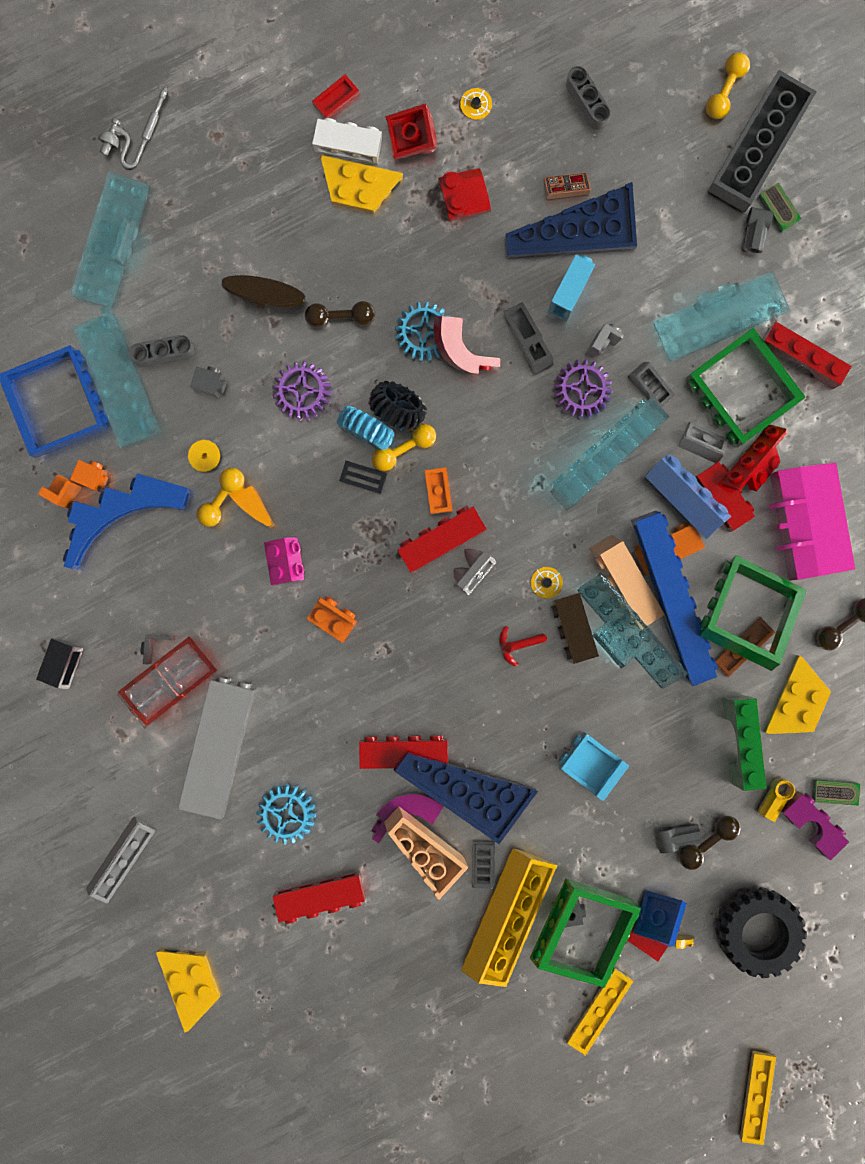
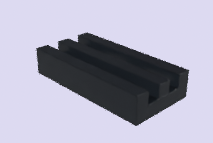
M345 461L339 481L381 494L387 473ZM348 467L381 476V480L348 471ZM345 476H352L361 480L378 484L379 486L378 488H375L369 485H365L356 481L346 479Z

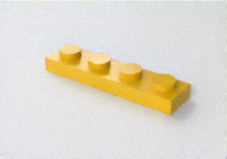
M614 967L612 976L605 988L601 987L566 1040L567 1044L586 1056L634 982L633 979Z
M752 1051L740 1133L741 1142L764 1145L776 1062L774 1054Z

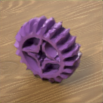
M584 359L582 366L579 360H575V367L568 363L566 365L567 370L563 368L560 370L562 376H556L555 378L561 384H554L553 386L554 389L560 390L554 393V397L562 398L557 402V405L559 406L564 403L566 406H564L562 411L566 412L570 408L572 410L570 416L573 417L575 412H578L579 419L583 417V412L586 413L587 418H590L592 415L591 410L595 415H598L600 413L598 407L604 410L606 408L604 402L611 400L605 394L613 392L611 388H606L612 384L611 380L605 381L609 373H600L603 370V366L595 369V361L590 366H587V359ZM581 373L579 382L566 384L570 376ZM588 374L597 380L599 387L590 383ZM582 382H583L584 388L589 390V391L586 390V392L584 393L583 397H582V393H581L582 391H581V389H578V388H577V387L580 388ZM566 391L576 395L578 404L569 399ZM600 394L595 403L585 406L588 395Z
M295 361V368L291 369L290 365L287 364L286 369L288 372L285 373L283 370H280L279 373L282 378H274L279 385H273L272 389L279 392L274 393L272 396L274 399H279L275 404L277 407L283 406L281 408L283 414L289 410V418H292L296 413L297 420H301L302 414H304L306 420H309V413L311 412L314 417L318 416L315 411L317 408L322 412L324 411L321 403L329 404V401L324 396H331V392L325 390L330 388L331 384L328 382L323 383L328 377L326 374L320 376L323 372L321 368L314 372V363L307 368L306 361L302 362V367H299L298 362ZM300 375L295 384H288L286 386L291 378ZM307 375L317 380L319 389H314V387L307 385ZM304 386L307 392L301 395L300 398L297 389ZM284 392L296 396L297 407L292 406L286 401ZM318 396L311 405L303 407L307 398Z

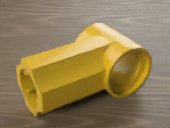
M777 777L771 782V789L757 810L759 814L773 822L776 821L787 801L795 794L794 785L783 777ZM787 784V790L784 793H778L779 786Z

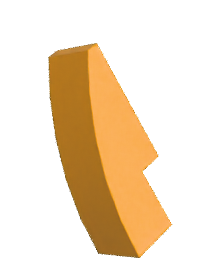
M243 485L239 491L228 493L234 502L254 519L270 528L274 527L266 508L253 486L245 489Z

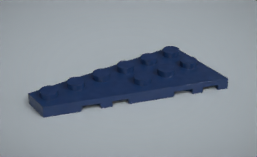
M633 182L625 184V186L619 189L608 191L597 198H591L562 210V212L553 216L545 217L541 221L506 233L507 258L636 249L637 234Z
M406 752L393 769L394 772L498 844L501 843L538 792L531 787L410 752Z

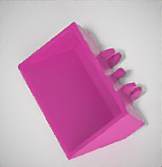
M837 463L796 467L771 473L770 479L775 504L769 505L770 509H776L779 523L777 524V529L780 530L782 545L777 546V551H784L789 581L854 570L855 563Z

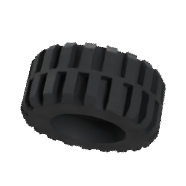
M754 887L747 888L746 893H743L741 890L735 893L737 897L734 900L729 898L726 901L728 906L726 909L721 907L719 912L721 920L717 919L716 927L719 929L716 932L717 940L720 942L719 946L726 957L737 969L746 972L752 977L759 975L761 978H769V974L777 977L782 975L781 971L783 969L787 972L793 968L791 964L793 961L799 962L801 957L798 954L800 951L804 952L806 947L802 941L807 939V931L803 929L805 922L800 916L799 910L781 894L774 890L769 891L767 888L760 887L759 890H756ZM761 913L774 915L779 922V934L775 942L764 950H749L742 941V932L747 921Z

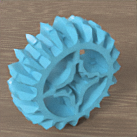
M417 302V309L414 310L413 306L409 305V314L404 310L401 312L405 319L397 318V323L402 326H395V331L400 332L395 335V339L402 340L398 343L399 348L406 346L403 351L405 355L412 351L411 359H414L416 354H419V361H423V355H427L428 361H431V354L434 353L435 357L439 358L440 353L436 344L426 348L427 341L434 338V327L429 324V317L443 316L445 310L442 308L436 312L437 304H434L432 309H430L429 302H425V308H421L420 302ZM422 316L419 324L411 325V327L408 326L414 318ZM424 322H426L427 331L430 332H426L424 341H422L421 332L418 333V331H422ZM406 333L419 339V347L413 345L408 340Z
M345 406L338 415L339 418L336 421L338 426L359 440L381 450L387 449L391 445L395 435L393 430L376 418L351 406Z
M286 784L285 791H283L281 785H278L276 787L277 793L271 788L268 791L271 797L266 794L262 796L266 803H258V806L263 810L257 811L256 815L263 816V818L259 819L257 824H265L261 828V832H265L268 829L269 833L266 837L269 839L272 835H275V843L281 837L283 838V844H287L290 837V841L293 844L296 842V836L300 840L304 838L302 831L306 834L310 833V829L307 826H314L315 822L309 818H315L316 813L309 812V810L314 809L315 804H307L312 798L311 796H308L306 799L303 798L306 793L305 790H302L300 794L296 793L298 786H294L293 790L290 791V785ZM289 797L284 806L271 805L277 798ZM295 800L301 805L304 817L294 810ZM290 805L288 810L291 818L289 816L283 823L284 814L281 813V810L284 812ZM269 812H272V815L278 818L279 823L277 827L271 822ZM289 822L301 823V826L295 830L284 831L286 824Z

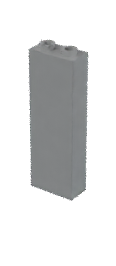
M217 676V679H212L209 683L178 809L221 820L225 816L256 689H252L251 684L238 682V685L229 683L230 679Z

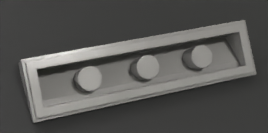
M134 816L86 888L88 895L108 904L156 830Z

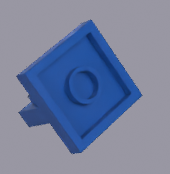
M646 891L633 933L669 947L674 946L687 903L679 899Z

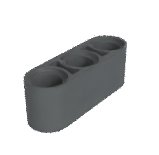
M574 66L569 70L567 76V90L589 125L595 130H601L607 125L610 117V108L587 71L581 66ZM578 77L581 79V82L576 83L572 78ZM589 95L593 100L586 101L583 96ZM595 114H602L604 119H597Z
M177 335L136 343L130 347L129 357L138 366L146 367L190 358L195 352V346L187 336ZM187 342L188 348L180 352L179 345ZM165 346L167 348L166 353L158 356V349ZM139 351H145L144 358L141 360H137V353Z

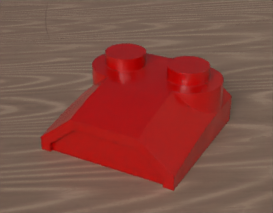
M426 103L385 116L392 143L393 159H400L419 153L430 154L437 148L434 122Z
M480 168L458 173L447 172L438 178L449 222L491 211L488 192Z

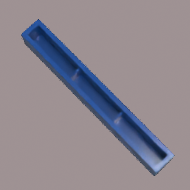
M655 510L632 519L631 522L661 609L665 614L664 618L686 681L690 685L695 686L716 678L715 670L718 667L715 659L710 657L708 651L711 649L709 641L699 636L702 630L701 619L696 616L694 609H697L694 598L689 596L687 589L690 588L686 576L682 575L681 568H683L681 559L678 555H675L673 549L676 547L675 541L666 529L669 526L666 516Z

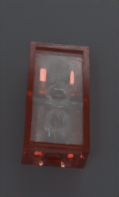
M189 636L119 690L117 696L143 728L146 729L214 675L217 669Z

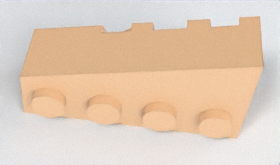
M611 534L590 547L598 566L607 576V582L612 589L616 590L618 601L623 607L626 606L629 611L627 616L633 625L637 624L643 629L665 615L622 540Z
M400 806L384 822L389 836L402 853L406 855L438 900L468 869L463 855Z

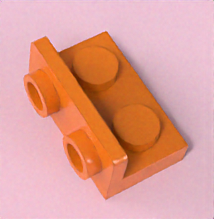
M328 596L325 599L319 597L307 620L343 643L357 623V620L354 619L355 614L346 608L341 611L335 607L337 602Z

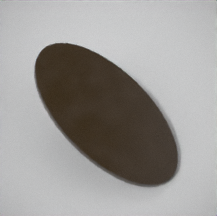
M233 275L222 279L221 285L227 292L239 298L256 302L258 308H264L265 305L297 306L305 301V295L299 289L273 279L248 275Z

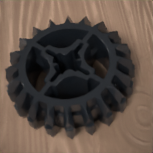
M394 381L379 382L370 393L371 396L369 397L368 404L371 411L380 418V421L386 422L387 426L391 425L394 429L399 428L401 431L407 430L411 432L423 423L427 414V408L424 406L425 402L420 400L421 397L416 395L415 391L409 390L408 387L402 386L401 383L396 384Z

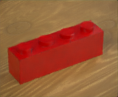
M468 506L461 508L456 512L457 516L452 519L448 516L437 522L439 526L433 530L430 527L418 533L420 537L414 541L409 538L399 544L401 548L398 549V552L410 573L487 530L474 506L470 509Z
M419 735L408 736L407 740H399V736H386V740H377V736H365L364 740L359 742V769L395 768L406 752L448 763L447 739H443V735H430V739H421Z
M360 871L276 891L272 896L278 922L285 921V924L296 922L299 917L306 916L307 919L314 918L324 911L335 913L341 910L340 907L349 906V908H356L361 906L362 902H365L366 899Z

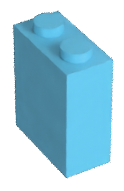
M575 255L548 309L549 313L565 321L568 320L596 265L592 263L589 257Z

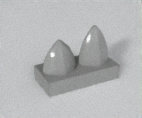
M465 549V557L471 568L460 567L454 569V578L457 585L468 595L472 593L496 563V560L486 551Z

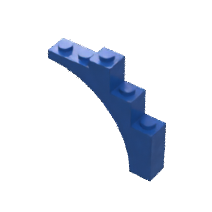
M137 474L130 484L131 494L105 487V490L99 496V508L74 501L73 505L69 506L67 517L69 518L68 522L76 524V526L70 532L69 540L71 543L63 556L64 567L78 570L83 556L93 540L107 526L123 516L149 508H173L186 511L191 490Z

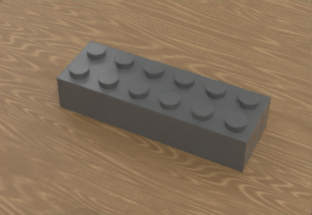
M778 70L708 191L741 211L746 212L817 91Z

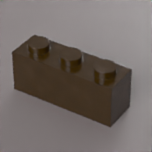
M580 593L554 600V605L550 607L554 619L558 618L560 624L557 627L559 637L565 640L566 647L563 650L566 660H571V663L575 664L598 657L599 654Z

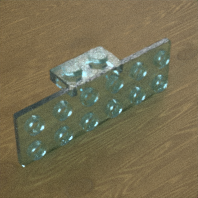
M111 172L108 173L71 291L73 297L113 308L127 261H129L132 254L133 242L138 235V226L150 191L148 183Z
M770 272L742 285H739V283L731 285L730 282L718 287L719 291L714 293L707 291L700 294L694 305L656 320L654 327L669 361L679 359L788 313L790 309L775 274Z
M602 573L597 574L577 589L605 623L593 634V637L620 668L625 667L635 657L662 689L687 675L682 665L671 655L667 647L659 641L653 631L647 627L639 615L629 606L624 597L616 591Z

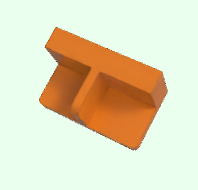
M447 468L425 470L430 514L452 513Z
M57 475L50 487L42 486L38 494L57 506L69 509L82 486L73 483L62 475Z

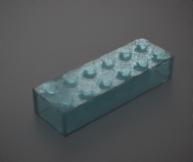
M652 397L647 402L642 399L631 410L632 416L626 414L615 425L617 428L615 431L610 429L599 440L601 444L599 446L594 444L583 454L585 459L582 462L580 459H577L567 469L569 472L567 476L561 474L551 484L553 489L550 493L567 511L670 417Z

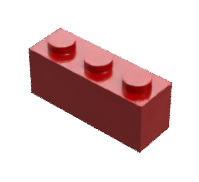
M717 462L695 477L703 488L708 489L712 493V497L718 503L727 508L731 517L723 525L728 532H732L755 517L753 513L754 508L748 500H744L741 495L742 490L737 491L722 486L721 481L729 473V470L724 464L721 465L720 462Z

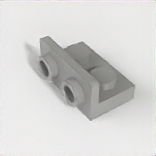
M605 323L596 334L585 354L591 358L596 354L601 355L608 344L615 346L623 338L624 334L621 333V329L617 326Z

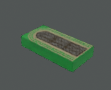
M779 182L759 195L766 209L773 211V220L781 232L802 219Z
M814 780L813 800L815 802L859 806V783Z

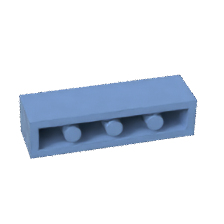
M670 454L662 458L645 476L706 539L714 534L731 517L727 508L718 503L712 497V493L708 489L703 488L697 482L696 477L692 473L687 472L681 466V462Z

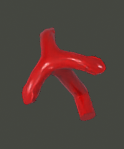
M506 626L499 637L502 655L514 667H517L519 663L510 655L511 652L547 641V636L541 633L518 641L507 642L509 627Z

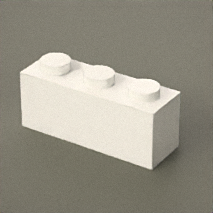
M331 118L317 119L312 145L314 152L378 164L383 140L382 131L372 126H367L366 128L358 127L351 122H345V124L337 123Z

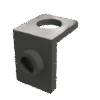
M146 634L145 642L141 643L140 653L143 655V664H152L154 639L175 640L176 637Z

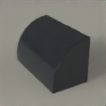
M51 638L36 680L58 689H70L84 648Z

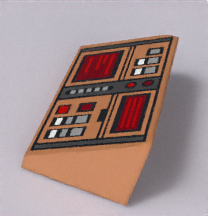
M587 173L544 177L546 200L590 194L591 188Z

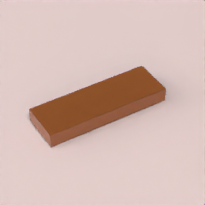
M758 617L738 637L761 647L776 632L761 617ZM724 649L715 658L718 669L726 677L734 673L747 660L727 649Z

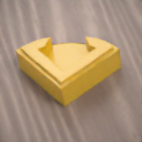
M677 935L674 946L676 949H685L686 946L692 947L694 946V936Z

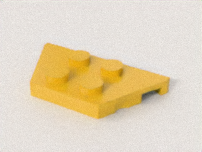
M324 155L321 156L331 201L335 205L375 213L381 206V202L390 195L391 190L403 178V173Z
M796 656L764 729V732L767 734L814 732L831 691L803 657Z
M158 950L156 955L184 1032H188L220 997L206 954H188L187 952L179 951L175 953Z

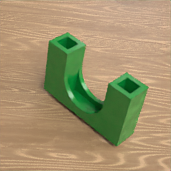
M745 695L722 697L724 717L732 723L737 741V762H729L732 785L743 791L767 789L757 698Z

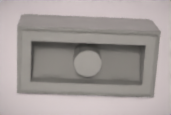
M689 422L679 447L717 463L724 456L729 440Z

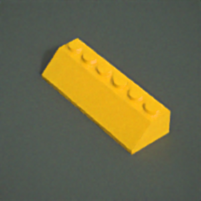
M512 848L488 908L482 918L480 927L473 939L472 946L465 958L461 969L463 973L480 984L507 986L557 865L528 852Z

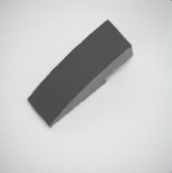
M521 302L503 311L511 331L533 373L536 374L554 365L553 356L543 341L542 334L524 303Z

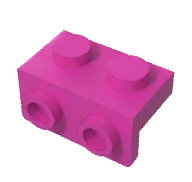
M297 537L264 542L271 585L304 580V568Z

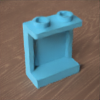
M584 732L583 735L579 734L574 739L572 750L562 755L559 763H561L559 768L604 801L629 765Z

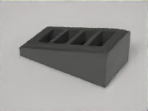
M643 362L628 376L657 409L662 408L675 396L650 362ZM646 371L647 374L641 379L639 376ZM652 378L653 381L646 386L645 383ZM658 384L660 387L652 393L650 390ZM664 391L665 394L658 400L656 396Z
M473 841L472 888L493 889L495 841ZM477 849H490V853H477ZM477 858H490V862H478ZM477 867H490L489 871H477ZM477 876L489 877V880H477Z

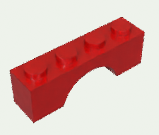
M778 322L772 324L763 337V341L775 356L785 357L803 365L814 375V379L831 389H835L842 384L852 367Z

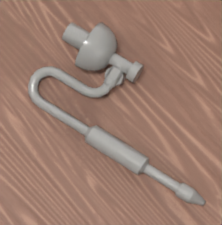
M167 87L160 91L158 102L154 112L150 113L141 136L142 142L132 164H127L124 161L130 144V137L121 127H117L120 126L121 122L114 118L111 121L110 131L102 132L97 138L103 143L99 152L108 156L111 147L118 149L119 139L116 135H123L126 142L120 154V163L125 168H134L139 162L146 142L151 138L159 118L158 111L167 94Z

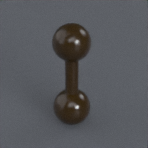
M366 301L357 302L351 310L328 311L324 305L314 303L305 311V320L313 328H321L331 319H352L357 325L367 326L375 318L374 307Z
M865 598L860 599L855 604L854 615L837 628L826 626L818 632L817 642L821 648L828 651L837 649L842 643L843 633L859 621L865 622Z
M732 816L719 818L715 825L716 832L698 847L689 845L680 850L679 861L681 865L688 870L698 869L704 861L703 853L721 839L731 841L739 836L741 827L738 820Z

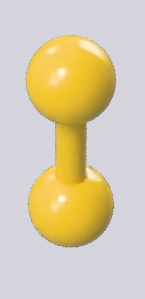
M733 53L727 58L725 63V70L728 74L720 93L712 95L706 102V112L709 117L722 119L729 113L730 101L728 94L736 78L745 76L750 68L749 58L744 53Z
M421 424L416 430L412 431L411 439L394 449H376L372 455L373 466L379 471H389L394 467L396 457L414 446L420 448L432 446L436 440L434 428L429 424Z
M227 468L222 471L219 477L220 491L212 503H204L197 509L196 516L201 525L205 527L217 525L221 519L219 507L228 493L237 492L243 487L244 476L237 468Z

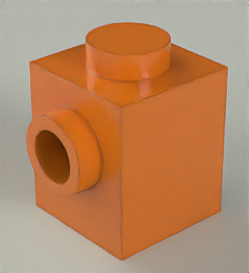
M78 460L70 480L100 492L101 488L103 489L107 484L108 472L102 470L103 465L91 460L88 464Z

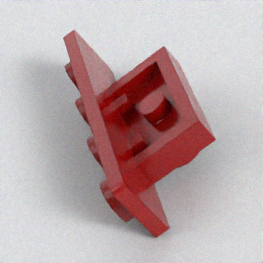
M768 425L721 481L722 486L740 491L747 483L749 490L757 492L780 464L776 446L787 434V429Z

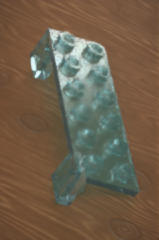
M107 306L100 309L102 316L75 326L74 331L119 447L123 448L159 434L161 431L135 364L129 357V348L115 312Z

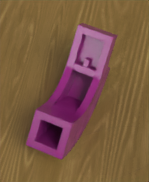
M404 792L393 796L376 813V816L381 818L382 821L377 820L371 830L374 833L372 839L380 843L387 832L384 822L398 806L407 813L417 815L431 824L435 822L444 806L423 792Z

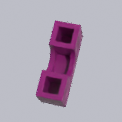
M796 792L787 801L781 813L799 829L806 822L814 821L817 830L809 842L824 857L831 861L849 843L844 837L846 832L837 824L833 826L829 822L831 817L823 809L818 810L813 805L815 801L807 793L803 795Z

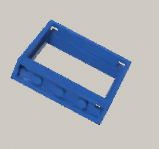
M71 345L0 373L1 386L31 457H41L108 429L106 425L109 422L104 410H100L98 405L101 402L96 390H92L90 385L92 382L91 375L88 370H84L82 365L84 362L83 355L80 350H76ZM71 359L97 424L40 446L15 381Z

